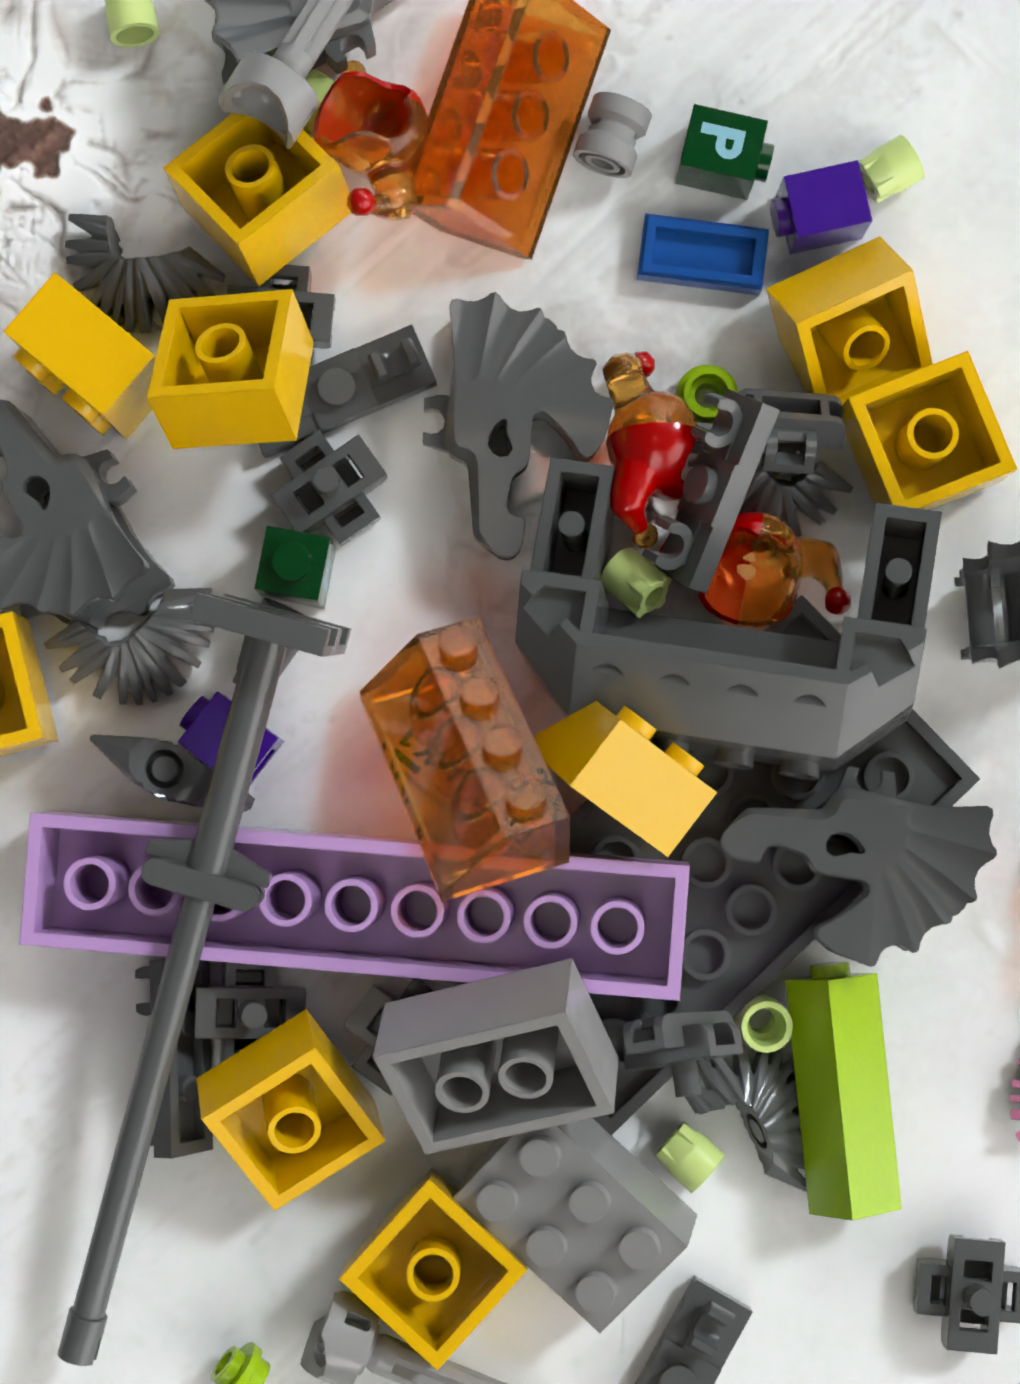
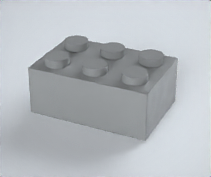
M572 958L387 1002L384 1005L373 1059L425 1155L614 1113L619 1057Z
M593 1118L499 1138L470 1168L453 1197L599 1333L688 1247L698 1215Z

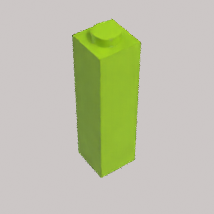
M849 962L810 965V977L785 980L788 1011L793 1022L791 1040L809 1214L853 1221L901 1210L877 973H850Z

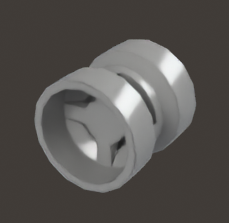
M598 92L594 94L588 110V118L592 125L589 126L587 132L579 135L573 157L580 164L597 173L615 178L630 177L638 156L634 149L635 140L646 135L652 113L643 104L632 98L612 92Z

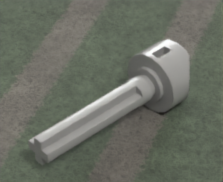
M308 0L273 57L255 51L245 53L217 97L219 107L223 113L232 112L246 115L263 122L280 136L285 143L286 149H290L319 104L317 94L305 78L354 0Z
M342 1290L334 1292L328 1314L314 1322L300 1363L307 1373L330 1384H353L357 1376L362 1374L365 1368L374 1374L400 1384H507L450 1360H447L437 1371L408 1343L387 1334H379L380 1325L378 1322L380 1317L355 1294Z

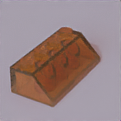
M469 0L428 115L429 131L423 145L415 152L397 205L441 232L522 259L532 260L611 29L573 0Z
M479 617L416 634L359 693L360 700L441 901L451 900L569 863L570 815Z

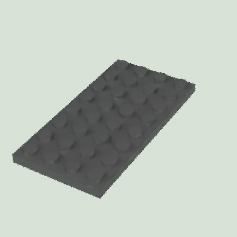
M800 595L764 630L840 642L841 634L803 595ZM913 709L908 720L834 773L820 771L818 780L787 777L779 773L780 765L754 761L753 769L751 770L723 767L714 763V754L689 751L688 754L704 765V768L697 777L715 790L717 794L669 857L658 851L588 799L535 848L538 850L687 861L690 864L680 1001L589 993L619 1057L614 1113L593 1118L609 1134L613 1135L673 1077L671 1066L625 1071L623 1028L628 1021L668 1013L723 1010L728 1011L732 1018H734L747 1003L760 993L815 939L812 929L816 925L832 918L847 908L862 894L863 887L857 881L815 874L808 868L800 855L777 847L766 848L762 859L757 863H748L726 856L721 849V836L744 810L754 807L821 809L827 799L836 792L844 771L848 766L859 768L857 783L862 789L867 791H873L878 788L881 771L894 772L896 781V795L894 798L927 806H953L980 780L971 768ZM833 834L826 842V850L833 857L850 852H859L853 842L842 835Z

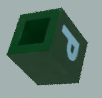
M694 104L675 184L747 200L754 181L766 182L770 169L774 145L763 142L768 120Z
M267 526L254 589L263 598L325 609L336 553V546L332 539L326 536Z

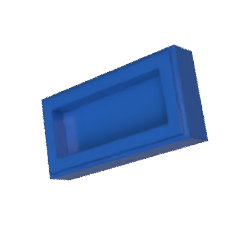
M645 213L636 280L760 295L763 286L769 229Z

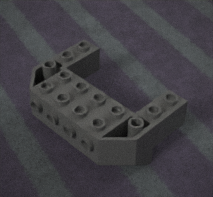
M550 457L530 570L522 569L515 643L527 665L565 717L595 701L599 702L616 716L625 705L657 729L649 741L663 752L674 742L687 753L695 751L714 754V763L723 767L751 770L753 769L754 761L780 765L779 773L781 775L803 780H818L820 771L834 773L908 720L915 701L927 629L925 628L940 529L941 511L875 502L857 618L844 616L840 642L646 613L641 618H638L630 611L610 608L602 581H600L607 562L615 516L610 508V493L615 467Z

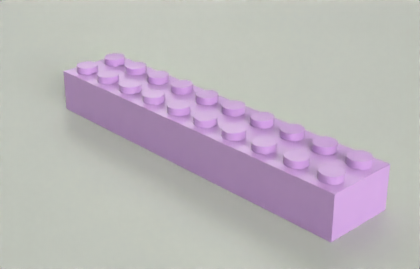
M65 811L30 813L19 945L167 957L183 894L149 885L142 879L141 868L147 860L156 857L146 854L145 851L150 839L195 838L199 822ZM239 826L233 849L272 873L270 885L268 888H264V900L250 911L243 912L215 904L200 960L464 983L572 958L588 993L680 1001L690 864L687 861Z

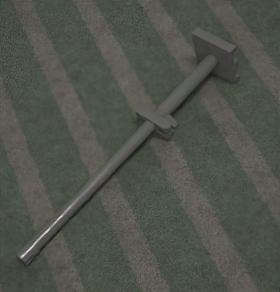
M196 593L189 620L249 637L195 838L150 839L147 843L145 853L156 857L147 860L141 868L142 879L149 885L183 894L74 1306L69 1308L57 1353L59 1358L67 1363L89 1366L93 1364V1360H96L108 1318L106 1314L108 1301L214 906L217 904L238 911H250L264 900V888H268L270 885L272 873L233 848L287 647L321 657L345 654L352 628L230 594L219 595L209 593V595Z

